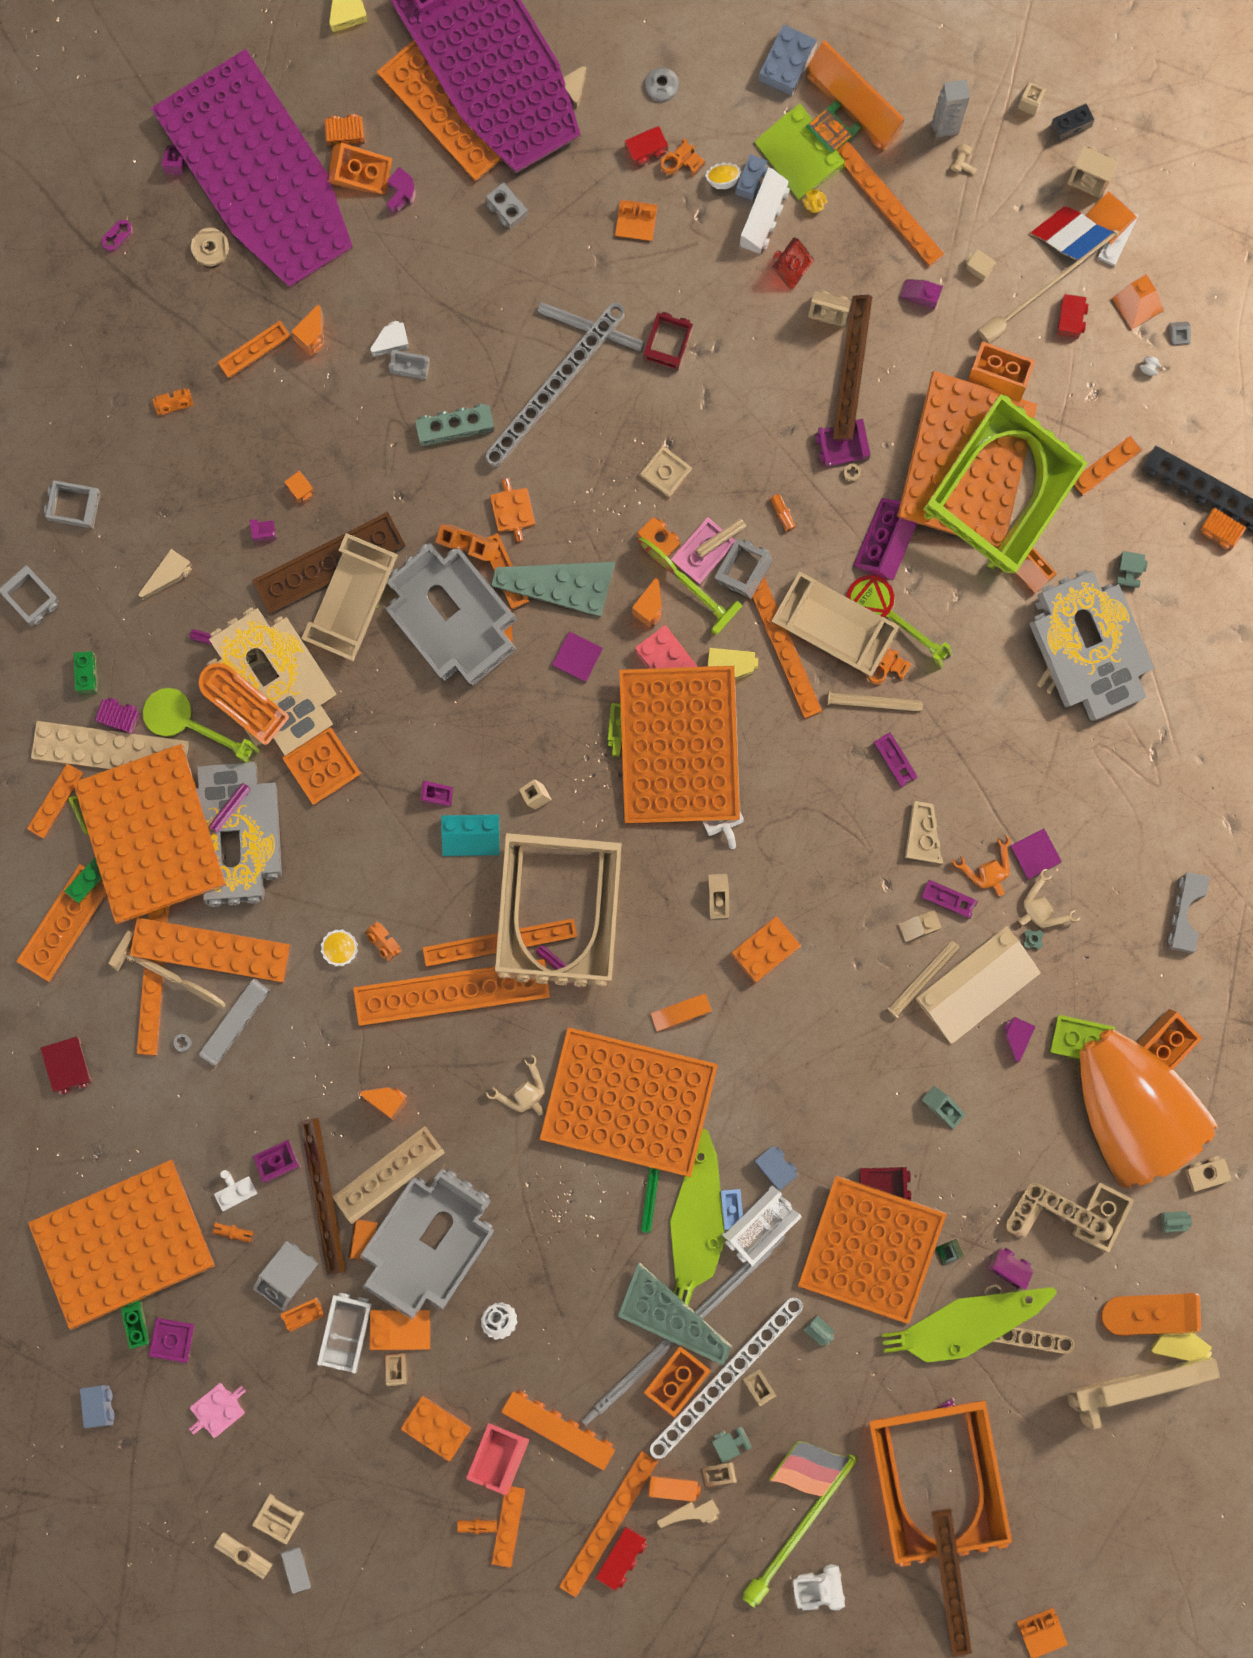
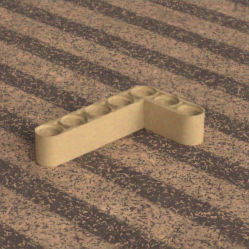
M1032 1183L1027 1187L1006 1224L1008 1231L1015 1237L1023 1238L1029 1233L1041 1210L1044 1208L1101 1240L1109 1239L1113 1233L1111 1225L1103 1218L1038 1183ZM1041 1190L1040 1195L1038 1197H1034L1035 1193ZM1057 1199L1056 1204L1050 1206L1051 1201ZM1031 1207L1030 1212L1024 1214L1026 1208ZM1073 1208L1071 1214L1066 1215L1067 1210ZM1089 1217L1087 1223L1082 1224L1083 1219ZM1021 1224L1020 1229L1015 1231V1226ZM1105 1225L1104 1231L1098 1233L1099 1228Z
M990 1284L985 1288L983 1296L989 1295V1290L992 1287L997 1288L999 1294L1003 1293V1289L1000 1285ZM1016 1327L1010 1330L1012 1333L1010 1340L1006 1341L1000 1336L993 1341L1062 1354L1071 1353L1075 1347L1073 1339L1068 1336ZM1024 1333H1029L1031 1336V1341L1028 1344H1024L1021 1340ZM1044 1336H1048L1050 1339V1344L1047 1347L1041 1345V1338ZM1064 1339L1069 1342V1348L1065 1351L1060 1347V1342Z

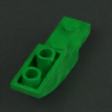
M140 1299L121 1308L130 1350L149 1345L142 1300Z

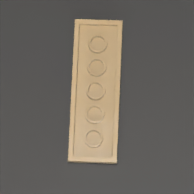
M424 1126L332 1196V1198L352 1224L445 1152L426 1126Z

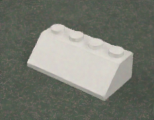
M768 167L740 239V247L761 254L762 249H767L770 241L767 238L769 232L773 233L777 223L774 221L776 215L780 216L784 206L781 205L783 198L787 199L790 188H788L789 181L772 168Z

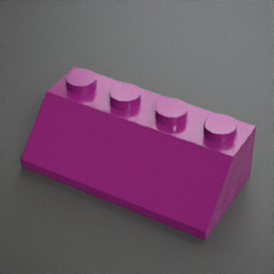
M881 498L853 567L871 575L894 580L917 525L915 522L897 517L901 501Z

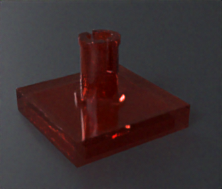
M793 237L783 252H775L773 256L775 263L772 267L786 286L794 289L813 263L814 258L798 238Z

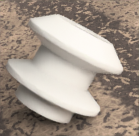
M1153 356L1143 358L1145 365H1140L1142 372L1150 376L1157 375L1155 368L1161 367L1160 363H1158L1159 360Z

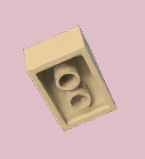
M815 291L808 317L845 327L851 301L845 296L838 295L835 297L827 291Z

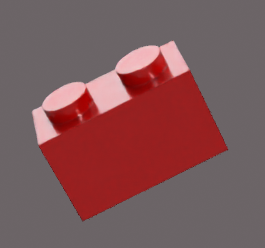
M656 126L626 139L625 148L635 166L637 164H646L649 159L655 156L656 158L664 156L668 151V143L660 126Z
M1063 295L1057 335L1079 338L1081 333L1085 332L1086 322H1083L1084 315H1087L1089 304L1086 303L1087 297Z

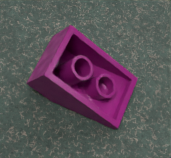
M1005 1247L1004 1250L1000 1248L987 1266V1269L1018 1290H1026L1034 1271L1030 1268L1031 1264L1024 1259L1020 1261L1014 1257L1015 1253Z

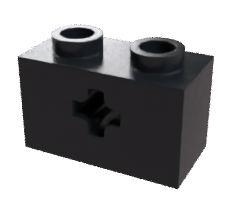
M1087 103L1053 118L1050 126L1059 142L1092 127L1095 119Z

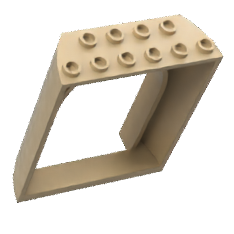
M506 833L495 967L498 977L517 978L518 982H528V979L536 980V983L547 984L548 981H553L555 985L562 986L567 985V983H575L574 986L586 987V984L607 986V983L612 981L622 843ZM524 846L599 852L594 926L590 942L575 961L558 970L552 971L538 963L526 949L520 935L518 912Z

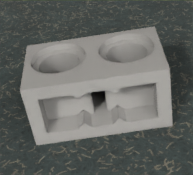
M504 182L486 196L487 207L492 213L496 212L499 215L498 219L504 227L508 226L512 229L528 216V210ZM497 197H503L505 201L503 203H497L495 202V199ZM509 211H515L517 215L515 217H509L507 216V213Z

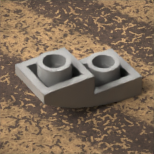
M300 1547L281 1552L292 1594L311 1588Z

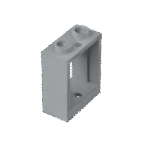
M53 480L52 485H49L48 497L50 498L49 503L45 504L44 515L51 522L93 529L101 492L98 488ZM60 490L89 495L84 520L55 515Z
M736 539L714 578L720 585L751 599L773 559L767 549L763 547L758 549L748 540L744 539L741 541ZM742 549L760 557L746 584L727 576Z
M27 565L0 588V593L31 627L42 622L43 616L47 612H53L60 602ZM29 578H32L50 598L28 616L10 595Z

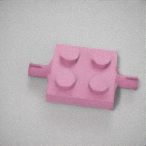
M221 1382L190 1407L196 1415L197 1422L189 1427V1430L195 1434L203 1427L214 1438L245 1413L237 1400L246 1392L245 1389L240 1386L232 1393Z

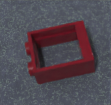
M657 312L643 359L679 370L693 330V323H690L691 321L686 318H674L672 314L662 312V314ZM660 323L686 331L678 357L652 349Z

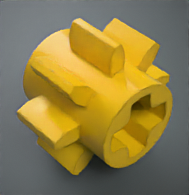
M818 189L808 191L806 193L807 198H803L804 207L807 210L810 209L812 213L822 211L824 209L823 204L827 203L825 194Z

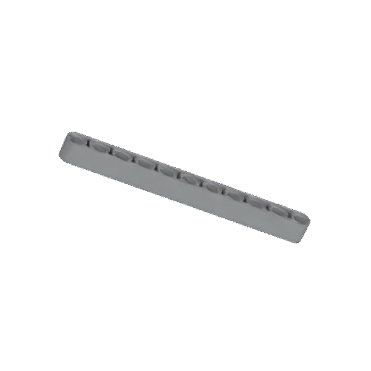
M613 303L604 311L487 451L486 459L491 467H499L503 464L624 318V308L621 304ZM614 309H618L621 312L618 317H613L610 313ZM607 324L609 329L605 332L600 331L599 325ZM589 338H594L597 343L594 346H589L586 341ZM581 352L585 357L579 361L574 358L575 354ZM565 367H570L573 369V372L570 375H565L562 370ZM558 381L561 386L558 389H552L550 384ZM540 396H547L549 398L545 404L539 403L538 399ZM529 410H534L537 414L534 418H528L526 413ZM518 424L524 426V430L521 433L514 431V427ZM504 439H510L512 445L504 447L502 442ZM494 453L500 455V459L497 462L490 460V456Z

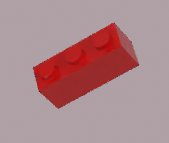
M625 1526L596 1575V1579L615 1591L618 1587L622 1588L627 1580L624 1576L628 1570L632 1571L637 1563L635 1560L637 1554H642L647 1546V1543H645L646 1538Z

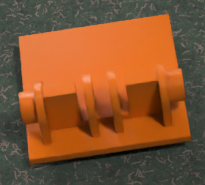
M620 199L615 236L652 241L657 205Z
M1053 1607L1017 1622L1031 1658H1037L1068 1645L1059 1623L1058 1615Z

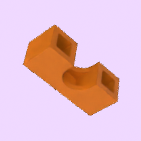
M440 524L435 543L449 548H460L468 552V555L484 561H494L499 546L497 541L451 524Z

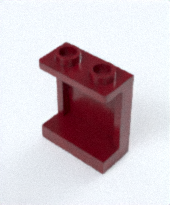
M78 1036L40 1048L52 1091L59 1093V1095L70 1093L71 1088L77 1087L79 1090L89 1087L88 1083L93 1082L82 1051L81 1039Z
M907 1167L859 1168V1183L911 1201V1190H907V1183L911 1182L910 1171H907Z

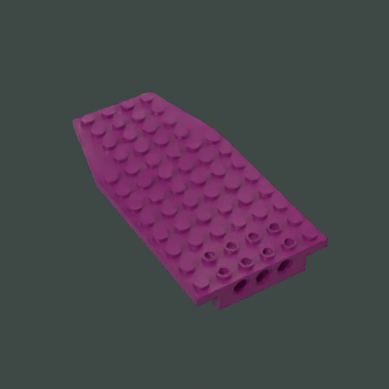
M390 0L461 119L515 173L581 136L570 97L564 87L566 84L559 62L521 0Z
M247 49L242 50L151 107L152 112L233 236L240 240L247 249L254 253L289 288L353 248L331 182H328V173Z

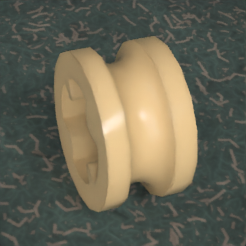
M849 464L845 467L844 477L846 480L855 482L860 478L861 469L858 465ZM851 468L858 472L854 477H850V474H847V471H851Z

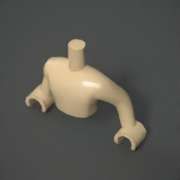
M1044 869L1040 873L1039 880L1031 888L1023 902L1027 914L1018 920L1021 926L1032 920L1038 927L1046 928L1068 921L1076 923L1081 918L1073 919L1071 915L1076 912V910H1073L1068 915L1048 919L1054 913L1050 903L1044 896L1034 899L1043 884L1052 878V876L1049 878L1043 877V873L1048 869Z
M530 1054L533 1057V1061L528 1063L524 1059V1062L529 1066L536 1087L529 1081H525L512 1093L516 1102L500 1094L493 1086L491 1087L495 1090L494 1094L488 1095L487 1092L485 1094L489 1099L496 1098L518 1112H524L533 1108L541 1116L545 1110L538 1102L545 1094V1090L535 1066L536 1058L533 1054Z

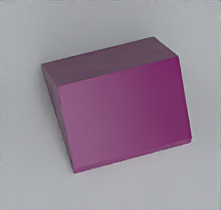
M289 1140L253 1156L263 1183L270 1182L301 1167Z

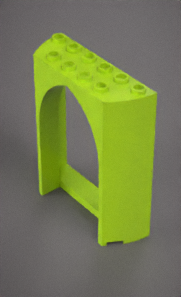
M1000 394L925 505L923 510L926 511V514L924 516L928 520L938 519L990 560L987 564L989 568L994 569L996 566L1001 568L1002 572L1016 573L1088 463L1081 454L1072 451L1066 442L1058 440L1052 431L1043 428L1037 419L1029 417L1023 408L1015 406L1008 396ZM1000 437H1017L1026 440L1032 450L1036 465V481L1030 500L997 549L943 506L975 457L988 443Z

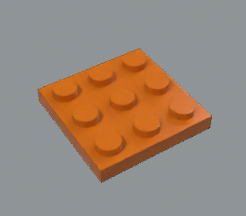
M328 727L282 757L313 806L362 775L331 727Z

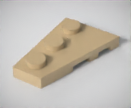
M913 801L905 858L943 864L933 804Z

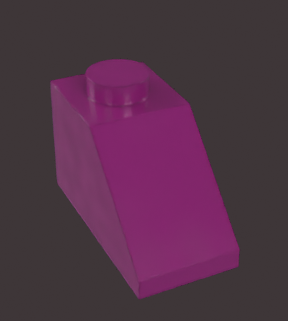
M906 279L900 298L935 309L943 286L927 280Z
M1013 1017L1012 1020L1008 1019L1004 1030L1006 1031L1005 1038L1015 1062H1020L1036 1026L1017 1017Z

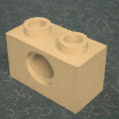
M1219 1156L1207 1159L1208 1163L1201 1165L1200 1161L1189 1164L1190 1168L1186 1169L1185 1172L1191 1191L1195 1192L1232 1181L1225 1158L1219 1159ZM1205 1168H1209L1212 1171L1210 1179L1205 1178L1203 1175Z

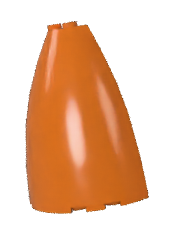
M1107 1029L1100 1033L1099 1040L1096 1042L1094 1040L1088 1041L1084 1044V1048L1080 1050L1084 1101L1091 1128L1104 1159L1118 1185L1121 1187H1132L1134 1183H1138L1139 1186L1151 1183L1156 1176H1162L1163 1178L1195 1158L1203 1151L1202 1145L1211 1142L1215 1136L1214 1129H1217V1124L1200 1099L1173 1069L1134 1040L1113 1029Z

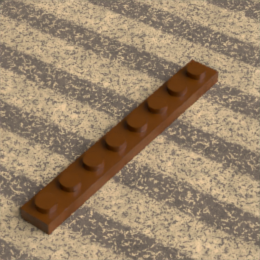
M869 294L852 296L833 433L835 441L853 440L872 305V296Z
M319 1118L301 1121L300 1124L327 1275L345 1272L321 1127Z
M951 1508L931 1511L952 1656L972 1654Z

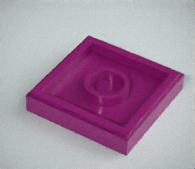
M569 631L552 666L587 682L603 648Z
M1044 828L1010 845L1027 880L1040 874L1044 869H1050L1062 863Z
M156 1317L149 1357L188 1363L195 1324Z

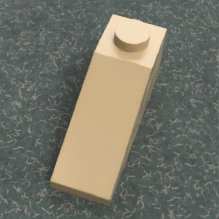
M171 549L138 596L144 601L178 583L183 577L186 578L190 574L192 564Z

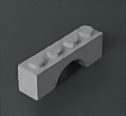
M1189 872L1181 876L1179 881L1181 893L1177 895L1175 906H1178L1177 914H1173L1171 925H1174L1173 933L1170 932L1168 937L1170 949L1187 953H1194L1196 951L1199 933L1190 926L1187 911L1194 900L1206 896L1210 877Z

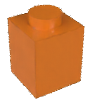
M300 471L284 482L299 504L302 501L307 502L313 497L314 489Z

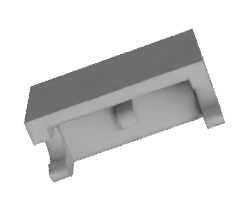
M392 350L389 373L426 380L430 364L429 356Z

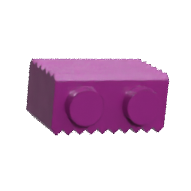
M108 697V700L102 699L95 721L116 730L133 734L140 713L137 711V707L126 704V706L119 705L118 700Z

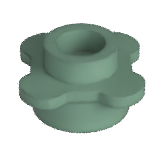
M1028 929L1025 931L1024 946L1026 948L1036 947V949H1041L1043 947L1042 937L1044 933L1041 930L1036 932Z

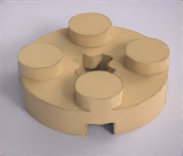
M205 228L200 230L195 238L192 239L191 251L199 264L216 266L226 260L229 253V243L226 236L219 230ZM208 243H212L215 249L208 251L205 247L208 246Z

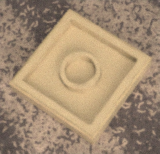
M662 445L639 476L670 498L693 468Z

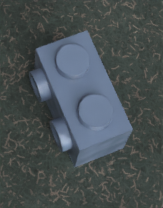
M749 155L736 187L735 195L751 201L754 200L755 195H758L760 190V182L768 170L767 160Z
M772 1146L754 1162L777 1190L780 1191L798 1176L795 1173L798 1170L791 1162L787 1163L783 1159L785 1154L779 1147L774 1148Z
M110 1386L81 1388L84 1428L113 1425L115 1414L111 1406L113 1394Z

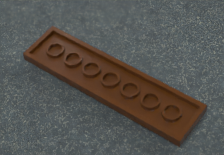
M388 512L347 532V534L390 552H395L405 547ZM345 534L252 580L269 614L330 584L342 556V552L338 550Z

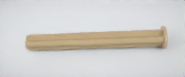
M831 690L828 691L827 706L830 704L909 711H921L923 708V702L920 700L831 693Z
M951 941L890 1008H886L889 1013L898 1019V1015L960 949L959 945Z

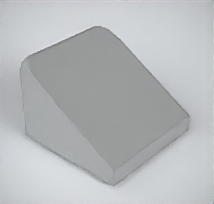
M1188 321L1170 323L1171 344L1191 343V325Z

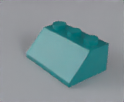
M499 814L441 815L442 856L500 855Z

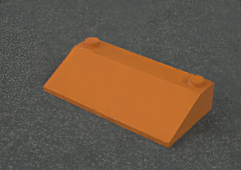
M824 40L806 67V78L812 84L815 83L833 102L837 100L841 104L839 108L855 123L858 122L862 126L861 129L872 139L873 145L885 151L900 137L905 118Z

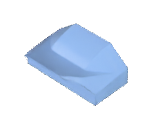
M740 1189L721 1191L725 1230L730 1229L743 1216Z

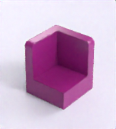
M257 519L250 520L254 542L276 539L273 520L258 522Z

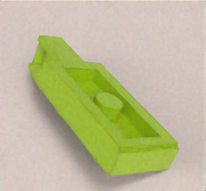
M611 703L608 746H613L612 757H620L622 747L621 704Z

